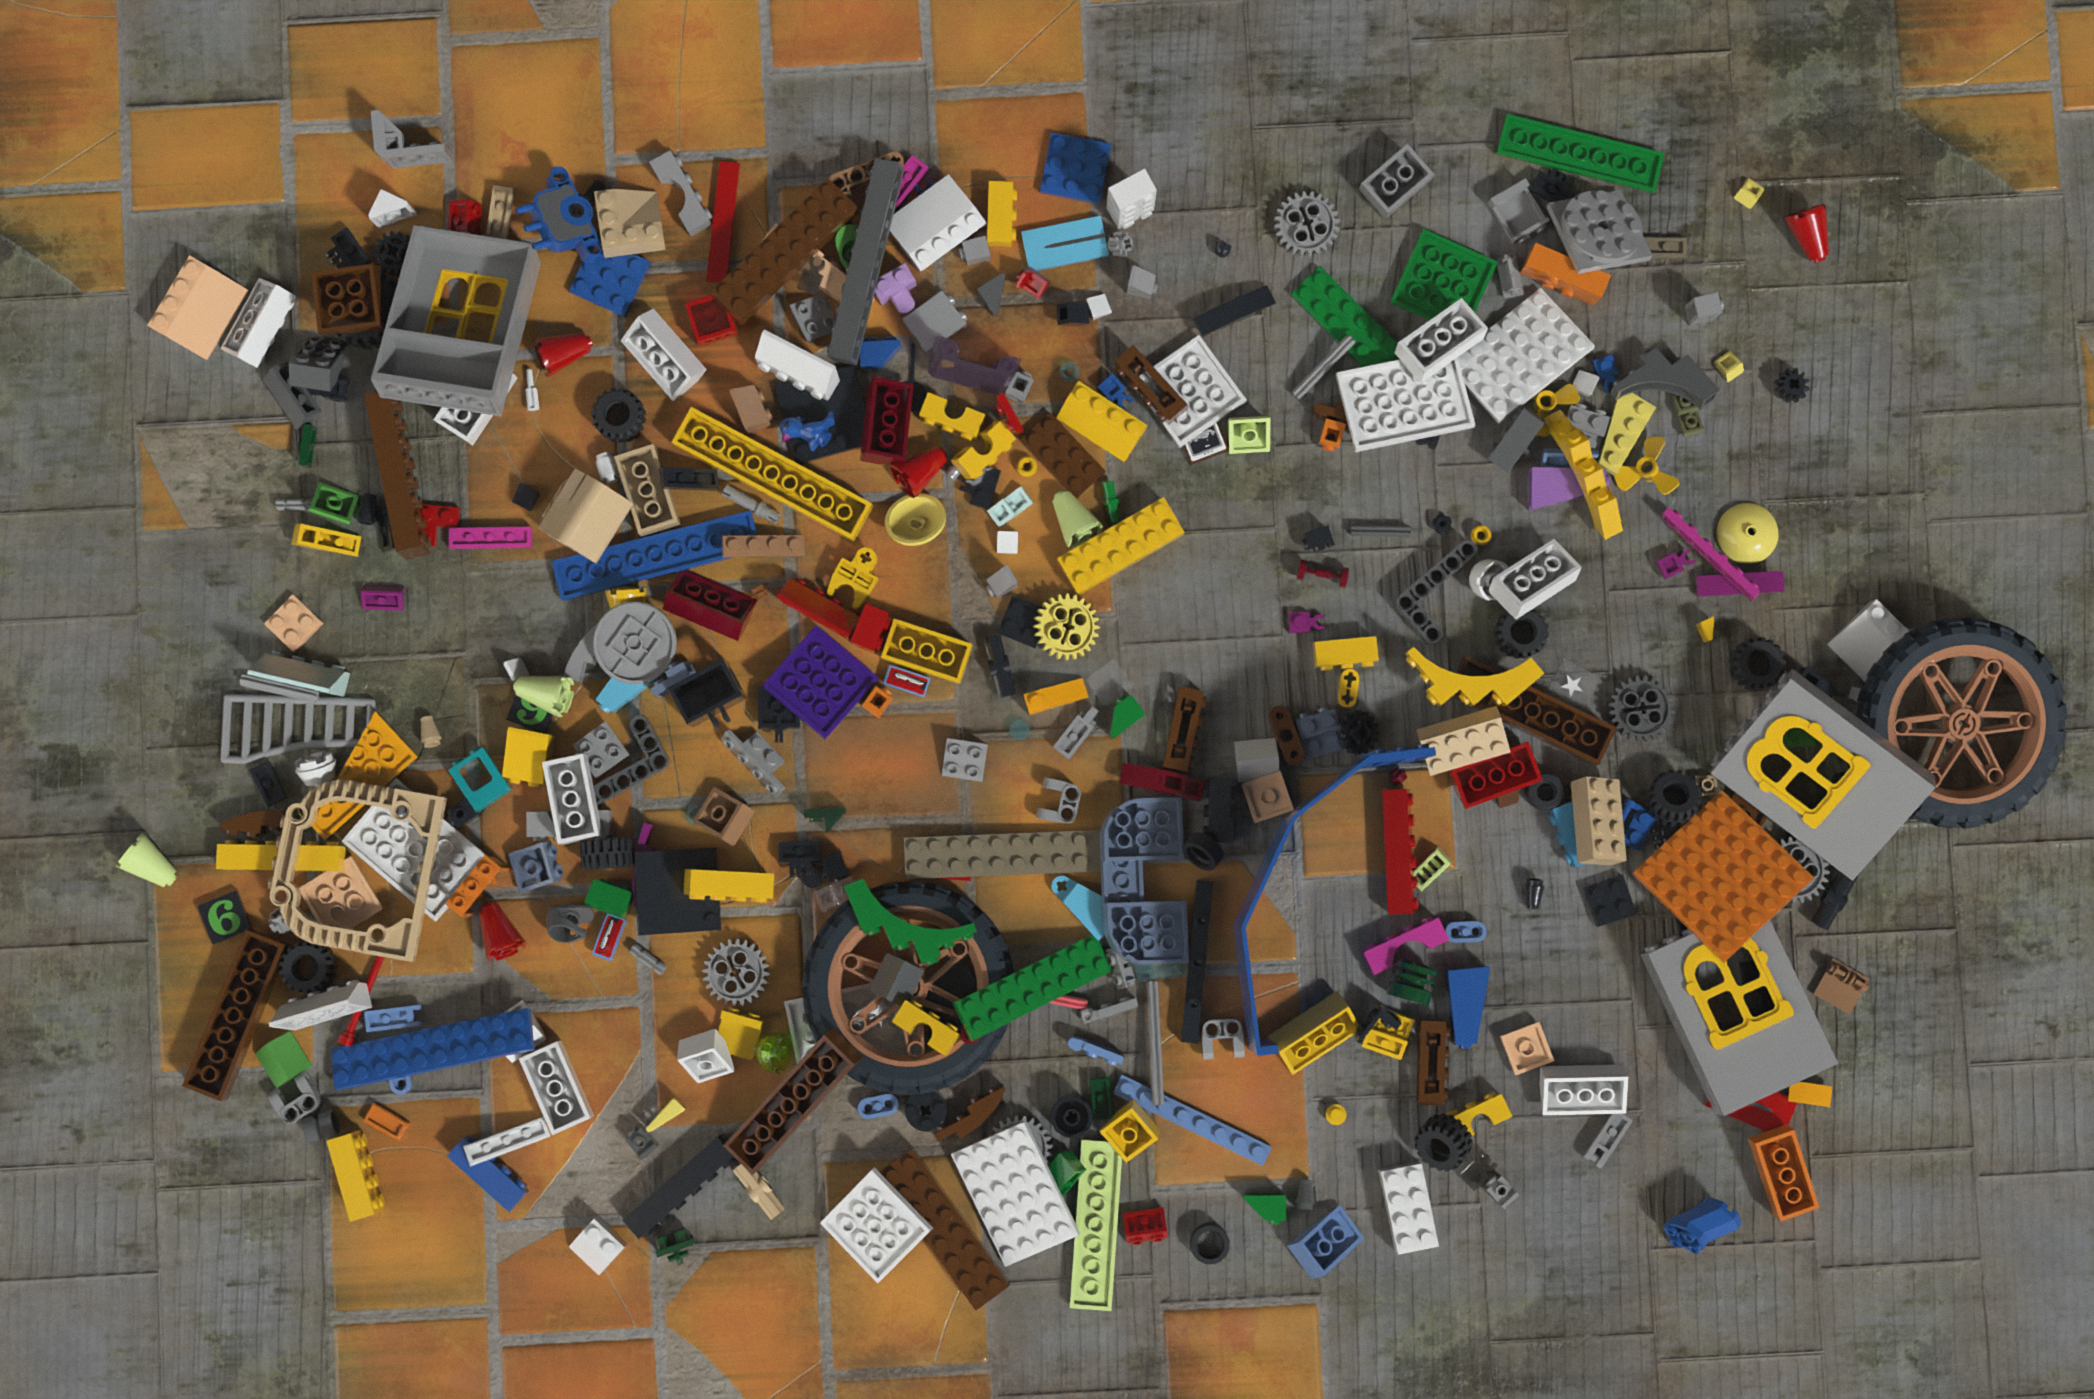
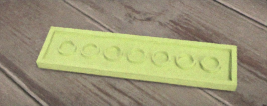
M1081 1139L1080 1162L1087 1170L1078 1181L1076 1226L1080 1234L1074 1238L1070 1308L1111 1311L1122 1157L1108 1141Z

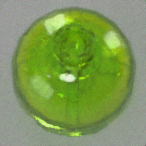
M775 1031L765 1034L754 1047L758 1065L765 1071L778 1075L780 1074L779 1071H784L792 1055V1050H788L789 1043L792 1044L791 1036Z

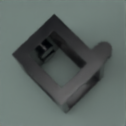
M723 658L668 687L686 724L691 727H695L710 719L714 728L717 729L720 726L715 715L722 713L723 719L728 723L731 719L726 710L747 699L729 662Z

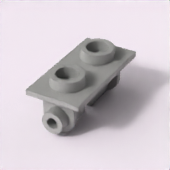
M1507 254L1503 258L1496 259L1503 298L1524 295L1516 255Z
M1112 948L1105 950L1108 964L1112 968V979L1118 990L1135 985L1134 980L1136 979L1132 967L1124 968L1123 965L1128 963V961L1119 957Z

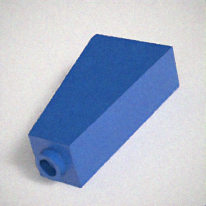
M1489 966L1445 970L1453 1045H1459V1049L1472 1048L1471 1044H1477L1490 972Z

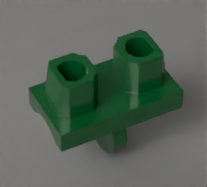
M686 1228L674 1232L677 1243L670 1244L667 1234L657 1237L656 1244L658 1250L655 1251L657 1258L674 1252L673 1255L668 1256V1261L673 1262L676 1260L678 1265L684 1264L683 1258L689 1256L688 1250L681 1252L680 1249L692 1246L695 1243L694 1237L690 1238Z

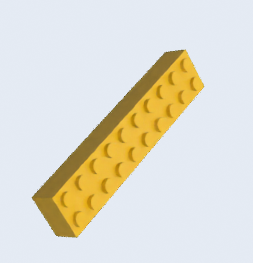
M693 407L689 409L671 442L678 449L852 542L856 540L873 508L871 502Z

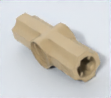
M742 1164L733 1170L734 1174L746 1187L747 1194L755 1203L760 1205L770 1220L785 1209L779 1198L773 1193V1188L762 1175L760 1176L758 1172L752 1175Z

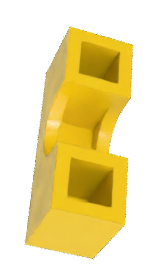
M929 392L927 393L919 414L924 424L929 426L939 425L941 430L950 434L953 431L960 433V437L968 441H972V438L978 439L986 418L984 413L966 407L960 418L951 419L945 414L948 404L947 399Z
M1002 420L993 421L980 433L985 441V450L982 454H978L973 447H965L950 460L965 479L975 480L980 477L987 465H993L998 460L997 456L1001 452L1005 453L1013 446L1011 443L1016 438Z
M905 1000L892 1022L909 1034H912L918 1025L926 1024L930 1026L932 1037L927 1045L947 1057L960 1036L956 1032L958 1028L948 1022L946 1025L939 1022V1016L931 1011L928 1014L921 1010L923 1006L916 1001L911 1000V1002Z
M1495 1091L1485 1094L1483 1096L1484 1099L1479 1102L1473 1100L1466 1103V1108L1460 1111L1453 1109L1446 1113L1447 1116L1452 1115L1454 1119L1461 1120V1123L1468 1127L1467 1131L1472 1136L1475 1134L1471 1127V1121L1478 1114H1485L1492 1125L1512 1117L1503 1095L1499 1092L1495 1093Z

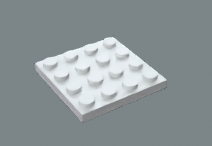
M1200 335L1153 366L1188 404V409L1170 425L1166 421L1164 423L1161 422L1179 448L1247 401ZM1143 373L1139 377L1156 394L1161 404L1165 396ZM1152 406L1150 407L1155 414L1157 411Z
M875 1167L820 1222L877 1283L933 1229Z

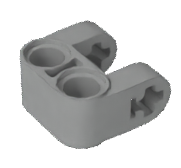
M1044 777L1042 788L1062 792L1058 812L1038 808L1036 818L1059 823L1073 822L1080 801V789L1074 784ZM1069 788H1074L1077 791V797L1073 800L1068 799L1065 795L1066 790ZM1065 808H1069L1073 812V817L1069 820H1065L1061 816V812Z
M1234 1018L1209 1019L1203 1023L1201 1029L1203 1060L1213 1059V1039L1232 1038L1234 1058L1245 1057L1243 1031L1238 1020ZM1230 1022H1235L1238 1026L1237 1031L1233 1034L1228 1033L1226 1029ZM1211 1023L1217 1026V1031L1213 1035L1206 1033V1026Z
M305 1071L294 1077L298 1088L303 1094L289 1103L279 1088L268 1094L269 1101L285 1123H297L302 1118L317 1111L322 1105V1098L312 1079ZM309 1097H312L314 1100L312 1108L307 1105ZM291 1108H293L296 1111V1117L294 1119H292L289 1116V1111Z

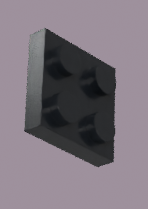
M1012 595L997 634L1035 649L1040 636H1034L1035 633L1039 632L1038 629L1033 628L1034 625L1039 624L1034 617L1041 616L1037 610H1044L1045 608Z
M1623 875L1583 888L1596 927L1637 914Z

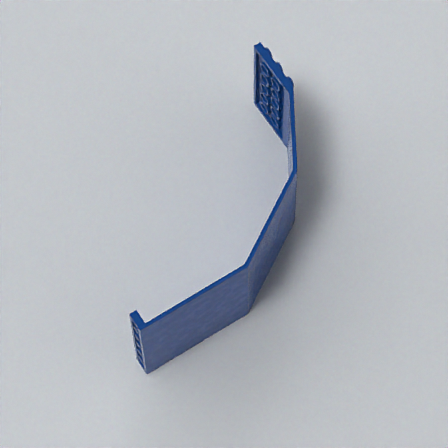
M1420 744L1410 748L1403 746L1389 751L1387 749H1379L1362 755V759L1354 762L1281 819L1233 923L1248 1049L1255 1055L1279 1054L1278 1045L1270 1039L1259 1038L1246 926L1295 820L1359 769L1421 761L1436 756L1435 747L1429 748V744Z

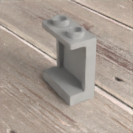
M1526 178L1492 197L1487 203L1512 245L1516 242H1519V244L1524 243L1530 239L1529 235L1535 231L1539 234L1548 228L1547 224L1550 222V218L1544 216L1528 189L1530 184Z
M943 291L903 318V323L927 356L934 351L936 346L958 330L967 327L965 322L968 320L961 309L959 311L956 310L953 306L955 301L949 293L945 295Z

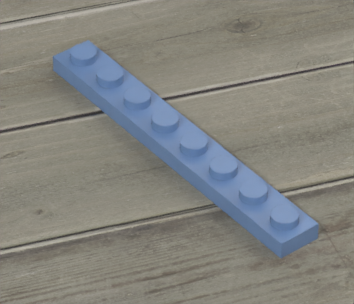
M1121 1074L1113 1091V1094L1128 1101L1135 1099L1142 1108L1262 1166L1272 1148L1164 1095L1163 1105H1153L1152 1088Z

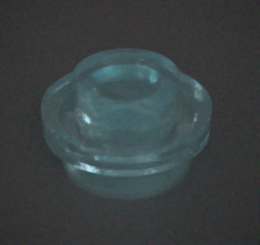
M1065 362L1059 370V375L1065 382H1074L1080 374L1079 367L1074 362ZM1067 369L1073 370L1071 376L1066 375Z

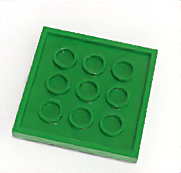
M1423 229L1389 304L1430 321L1462 298L1475 313L1498 262Z

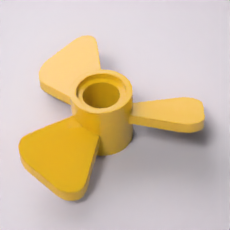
M1567 384L1555 394L1548 390H1541L1531 400H1534L1533 405L1537 411L1536 414L1545 418L1556 404H1577L1580 401V396L1574 385ZM1540 399H1548L1550 406H1542ZM1543 424L1536 435L1547 437L1550 432Z
M1648 437L1645 440V456L1638 460L1636 467L1621 466L1618 473L1614 476L1617 486L1621 491L1629 490L1641 478L1646 482H1654L1658 491L1663 495L1669 494L1679 486V480L1676 477L1660 472L1656 462L1665 445L1663 437ZM1647 466H1653L1650 472H1644V469Z

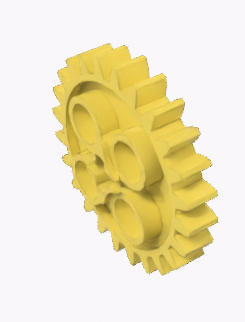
M1069 593L1064 595V599L1060 594L1056 595V600L1053 597L1049 598L1050 605L1046 602L1042 603L1045 609L1037 610L1041 616L1034 617L1039 624L1033 626V628L1039 630L1034 636H1040L1041 638L1037 644L1044 643L1042 651L1050 649L1049 656L1056 653V659H1060L1063 655L1064 661L1068 660L1069 656L1073 660L1077 659V653L1080 657L1084 656L1083 649L1087 652L1091 651L1089 644H1096L1092 638L1099 637L1094 630L1100 628V626L1094 624L1099 618H1093L1092 616L1096 610L1089 611L1091 604L1083 605L1085 599L1081 598L1077 601V595H1073L1070 599ZM1057 609L1063 611L1064 616L1062 620H1059L1055 615ZM1071 609L1072 615L1069 618V610ZM1076 615H1080L1082 617V625H1077L1075 623ZM1067 623V626L1070 627V630L1066 631V628L1063 627V624ZM1051 629L1058 631V638L1056 640L1050 636ZM1072 634L1078 639L1076 645L1070 643L1069 638ZM1064 636V644L1062 645L1061 639Z

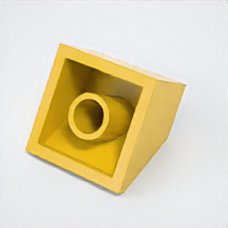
M1133 1099L1114 1114L1102 1127L1100 1133L1127 1163L1159 1139L1160 1129L1136 1100Z

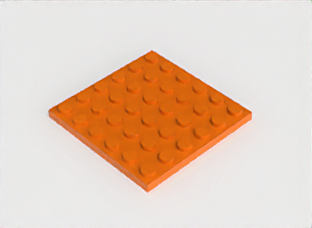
M1723 790L1711 799L1632 874L1723 963L1814 879L1800 863Z

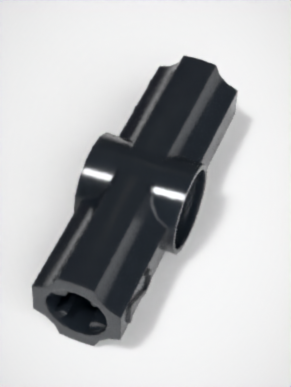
M1001 635L983 638L989 658L987 661L991 676L994 678L998 698L1015 695V687L1010 674L1012 672L1008 656L1005 654Z
M1838 871L1831 886H1828L1821 896V904L1811 920L1814 925L1824 930L1830 928L1837 913L1845 907L1848 901L1847 895L1858 876L1852 881L1842 872Z

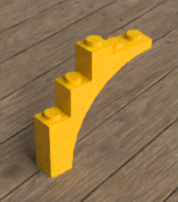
M1561 410L1543 418L1545 419L1544 426L1560 447L1579 482L1596 530L1604 540L1622 532L1623 528L1617 499L1606 486L1602 467L1592 457L1589 439L1580 428L1576 429Z
M1414 647L1405 653L1407 663L1412 668L1416 667L1420 671L1419 676L1426 684H1431L1425 690L1428 694L1426 697L1432 705L1437 704L1438 707L1457 692L1460 693L1458 696L1465 705L1469 704L1470 706L1475 705L1491 692L1493 694L1491 695L1493 701L1497 705L1501 704L1504 707L1545 674L1532 658L1504 673L1490 676H1466L1438 667L1426 659Z

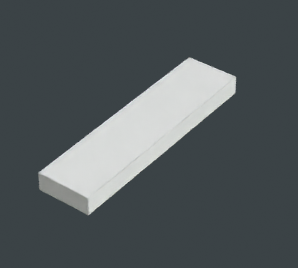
M540 1117L465 1145L463 1148L471 1167L550 1137V1133L544 1117Z

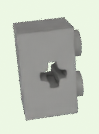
M1718 293L1695 297L1685 305L1689 326L1713 321L1723 313L1722 310L1724 309L1723 300L1719 298Z

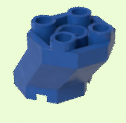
M1707 1197L1705 1200H1701L1697 1207L1667 1220L1663 1228L1667 1237L1670 1238L1669 1242L1676 1248H1685L1694 1254H1699L1708 1242L1737 1230L1742 1222L1738 1212L1734 1209L1732 1212L1726 1209L1728 1205L1725 1202Z

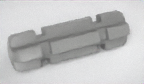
M276 499L275 507L277 510H309L313 499Z
M634 944L629 951L631 955L638 957V960L649 968H653L659 975L665 972L667 966L662 962H658V959L646 950L643 951L642 947L638 944Z

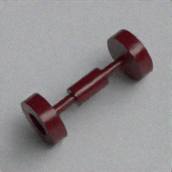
M1300 559L1297 571L1298 580H1303L1306 572L1315 574L1316 577L1327 579L1330 577L1339 578V587H1346L1349 568L1342 567L1341 575L1324 569L1316 568V570L1306 568L1307 560Z

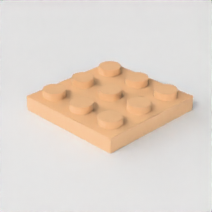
M350 856L344 860L345 872L326 871L299 888L303 899L316 920L320 923L353 929L385 909L353 856Z

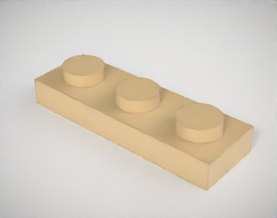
M493 185L486 235L500 239L503 237L508 238L514 188Z

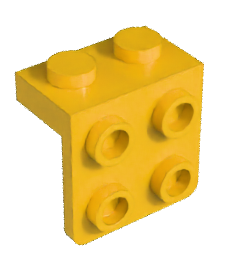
M728 1007V1010H722L720 1016L722 1020L718 1032L726 1040L730 1055L752 1060L756 1053L765 1020H761L760 1015L748 1013V1016L740 1014L739 1009Z

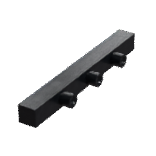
M1196 880L1189 963L1187 967L1181 1042L1198 1044L1213 888V882Z

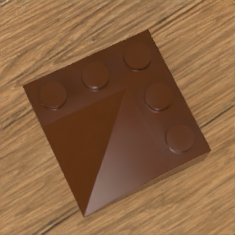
M374 264L311 272L319 334L366 333L385 330L379 269Z

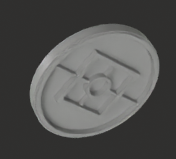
M639 601L625 602L607 611L598 622L593 636V650L601 668L610 677L626 684H644L660 677L672 663L677 648L676 632L670 619L657 607Z

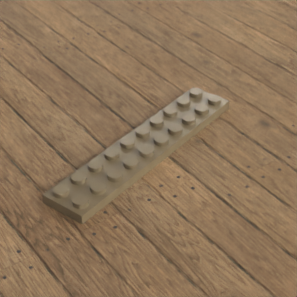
M1100 830L904 838L905 879L1101 871Z

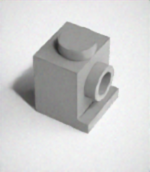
M1015 371L1005 396L1023 405L1034 379L1025 371H1020V373ZM1022 384L1024 389L1017 390L1016 386Z
M1500 1174L1498 1176L1493 1175L1486 1181L1487 1186L1484 1189L1503 1209L1519 1196ZM1500 1187L1505 1189L1503 1194L1498 1193Z

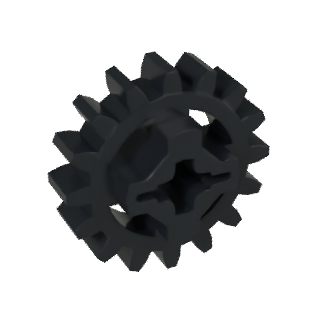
M390 231V236L383 233L384 239L380 240L377 238L376 241L379 245L373 246V249L377 251V253L372 254V257L377 259L374 263L380 266L382 272L387 270V274L392 276L393 272L400 276L410 237L408 235L403 237L401 231L397 235ZM393 241H400V242H403V244H402V243L396 244V243H393ZM392 247L397 251L396 253H397L398 259H397L396 257H394V253H393L394 251H393ZM395 263L397 264V266H390L387 264Z
M1362 710L1349 711L1348 716H1342L1341 718L1344 722L1337 724L1341 728L1336 731V734H1340L1337 742H1343L1341 748L1347 749V753H1354V755L1366 754L1368 749H1374L1372 743L1378 742L1375 735L1380 734L1379 731H1375V728L1379 726L1378 723H1373L1375 717L1369 716V712H1362Z

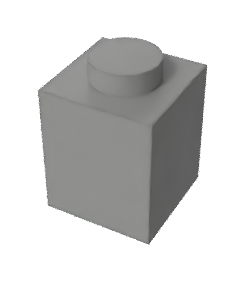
M986 236L962 241L963 248H960L959 251L962 261L966 260L967 266L991 260Z

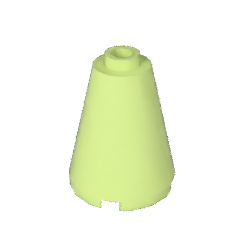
M1061 490L1054 495L1052 503L1065 544L1069 549L1070 546L1074 549L1090 540L1094 533H1097V535L1103 530L1102 524L1070 491Z
M520 676L519 679L515 680L513 689L520 698L554 716L563 717L562 712L567 713L572 703L574 691H570V685H574L572 678L567 676Z
M141 833L136 839L137 841L128 848L118 861L116 867L164 887L166 884L171 886L178 877L175 875L177 870L150 839Z

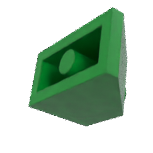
M1124 694L1115 701L1117 705L1114 707L1110 733L1112 740L1146 715L1132 695L1127 697Z
M1072 1151L1058 1152L1052 1158L1053 1162L1048 1166L1062 1197L1087 1170Z
M1243 1193V1199L1265 1221H1269V1224L1277 1225L1281 1224V1221H1286L1285 1193Z

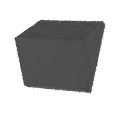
M886 953L868 991L902 1006L905 1000L910 1002L924 970Z

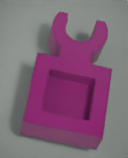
M1690 549L1683 551L1680 557L1674 552L1656 561L1664 580L1684 571L1682 565L1689 566L1695 563V559L1687 561L1685 555L1691 552Z
M1289 612V633H1310V627L1316 630H1323L1325 627L1318 626L1316 620L1323 619L1324 615L1318 614L1310 618V612Z

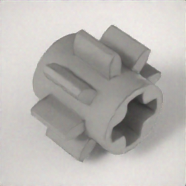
M1113 232L1114 237H1110L1108 240L1109 251L1113 253V256H1127V251H1131L1133 247L1132 238L1128 236L1127 232Z
M280 908L272 911L269 916L270 919H268L270 923L268 926L272 931L276 932L278 930L279 933L289 932L290 928L285 923Z

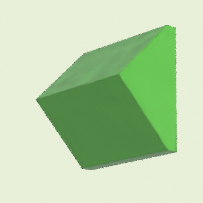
M319 482L309 508V513L349 526L359 495Z
M292 1031L272 1040L255 1053L276 1088L281 1087L301 1072L313 1066Z

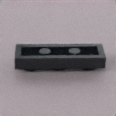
M662 467L659 469L661 489L716 491L719 489L717 469Z

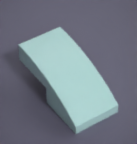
M1020 486L987 512L998 527H1001L1034 502L1025 489Z

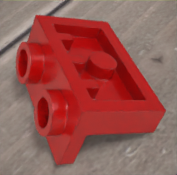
M470 199L449 201L448 229L455 232L466 231L474 235H480L481 204Z
M1164 1207L1122 1213L1127 1244L1140 1245L1143 1241L1152 1240V1242H1160L1164 1238H1168Z

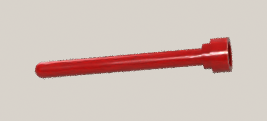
M376 956L365 982L369 994L385 957ZM362 1011L352 1013L346 1030L339 1034L337 1042L349 1047L354 1044L355 1034L353 1033Z

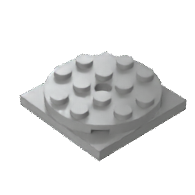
M1602 190L1587 191L1578 194L1572 199L1550 202L1546 207L1577 274L1650 261L1653 256L1643 237V226L1640 217L1633 206L1627 203L1621 190L1611 192Z

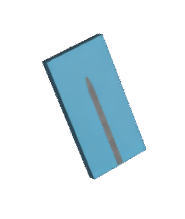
M1101 216L1021 232L1028 269L1032 267L1034 270L1040 271L1109 257Z

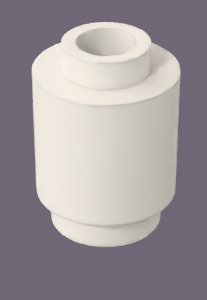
M604 452L597 455L596 465L601 481L606 482V484L617 482L620 474L612 452Z

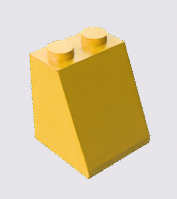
M508 727L502 777L508 778L507 782L520 784V780L527 781L528 786L540 788L541 784L546 785L542 762L552 760L556 737Z

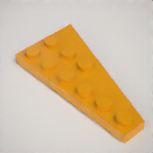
M375 711L337 780H351L385 787L419 756ZM333 801L319 809L312 827L324 840H327L365 804L349 801Z

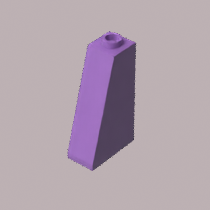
M1532 467L1529 469L1528 511L1585 497L1572 468ZM1603 469L1605 483L1608 487L1609 475H1606V469Z

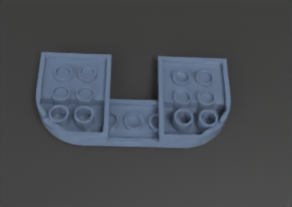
M1181 797L1138 798L1121 803L1106 816L1099 838L1103 928L1106 940L1119 957L1133 964L1189 963L1186 901L1144 902L1142 861L1184 859Z

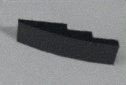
M1265 285L1193 318L1203 338L1219 329L1222 330L1238 321L1240 322L1276 304L1268 286Z

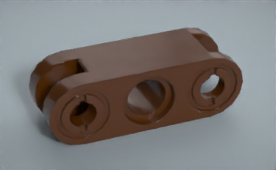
M1275 706L1268 714V721L1284 762L1291 766L1297 765L1303 761L1305 755L1288 709L1284 706ZM1276 713H1280L1282 715L1281 720H1278L1276 718ZM1283 730H1288L1291 733L1290 741L1282 740L1281 732ZM1292 751L1297 755L1295 759L1290 756Z

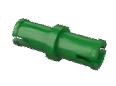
M1114 481L1101 483L1105 500L1103 501V506H1106L1108 523L1120 522L1119 499L1116 498Z

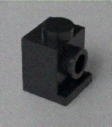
M1329 525L1305 532L1304 538L1301 539L1305 551L1313 549L1314 552L1326 549L1325 545H1328V548H1332L1335 545Z
M464 798L446 811L449 815L446 817L447 821L452 827L456 826L458 829L463 828L481 816V813L474 810L467 798ZM459 810L464 812L462 818L457 816Z

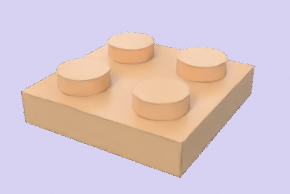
M292 594L264 624L287 647L296 653L324 623L298 597Z
M1281 771L1241 783L1254 823L1294 810Z
M1540 1022L1532 1023L1500 1036L1515 1076L1554 1061Z

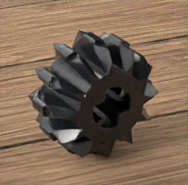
M1787 368L1785 373H1779V379L1774 381V384L1779 386L1774 389V392H1781L1779 399L1786 397V403L1791 402V400L1797 403L1799 398H1805V392L1810 390V387L1805 385L1810 382V379H1803L1805 372L1798 374V368L1793 369V371ZM1791 382H1793L1795 385L1793 389L1789 387Z

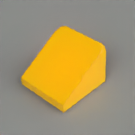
M1714 616L1696 624L1703 642L1713 640Z

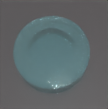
M1016 720L1011 724L1009 732L1013 739L1022 741L1029 736L1030 727L1025 721Z
M693 805L686 810L685 818L690 825L698 826L693 823V820L701 806Z

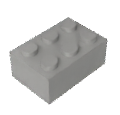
M1406 144L1361 183L1359 190L1386 219L1429 183L1434 173L1414 150Z

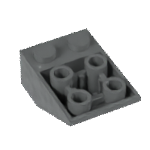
M318 336L308 337L289 362V385L330 392L337 382L349 343L337 339L326 340Z

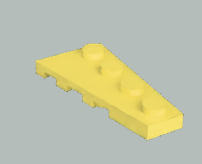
M1634 393L1616 400L1612 418L1607 429L1606 439L1598 460V464L1602 469H1606L1607 472L1614 476L1618 473L1656 409L1654 405Z

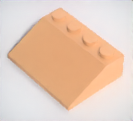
M189 255L147 326L208 360L249 290Z

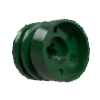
M1395 960L1394 965L1403 967V971H1392L1394 975L1401 978L1400 982L1390 981L1387 994L1429 1006L1432 992L1424 989L1425 984L1435 985L1434 981L1427 979V975L1437 977L1438 972L1421 963L1410 960Z

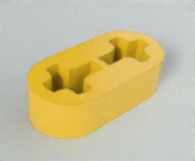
M1353 669L1343 671L1340 676L1337 699L1339 705L1343 708H1350L1357 701L1359 674ZM1352 673L1355 681H1352L1350 687H1347L1348 681L1344 679V676ZM1350 690L1349 697L1353 698V700L1345 704L1342 696H1345L1346 691Z

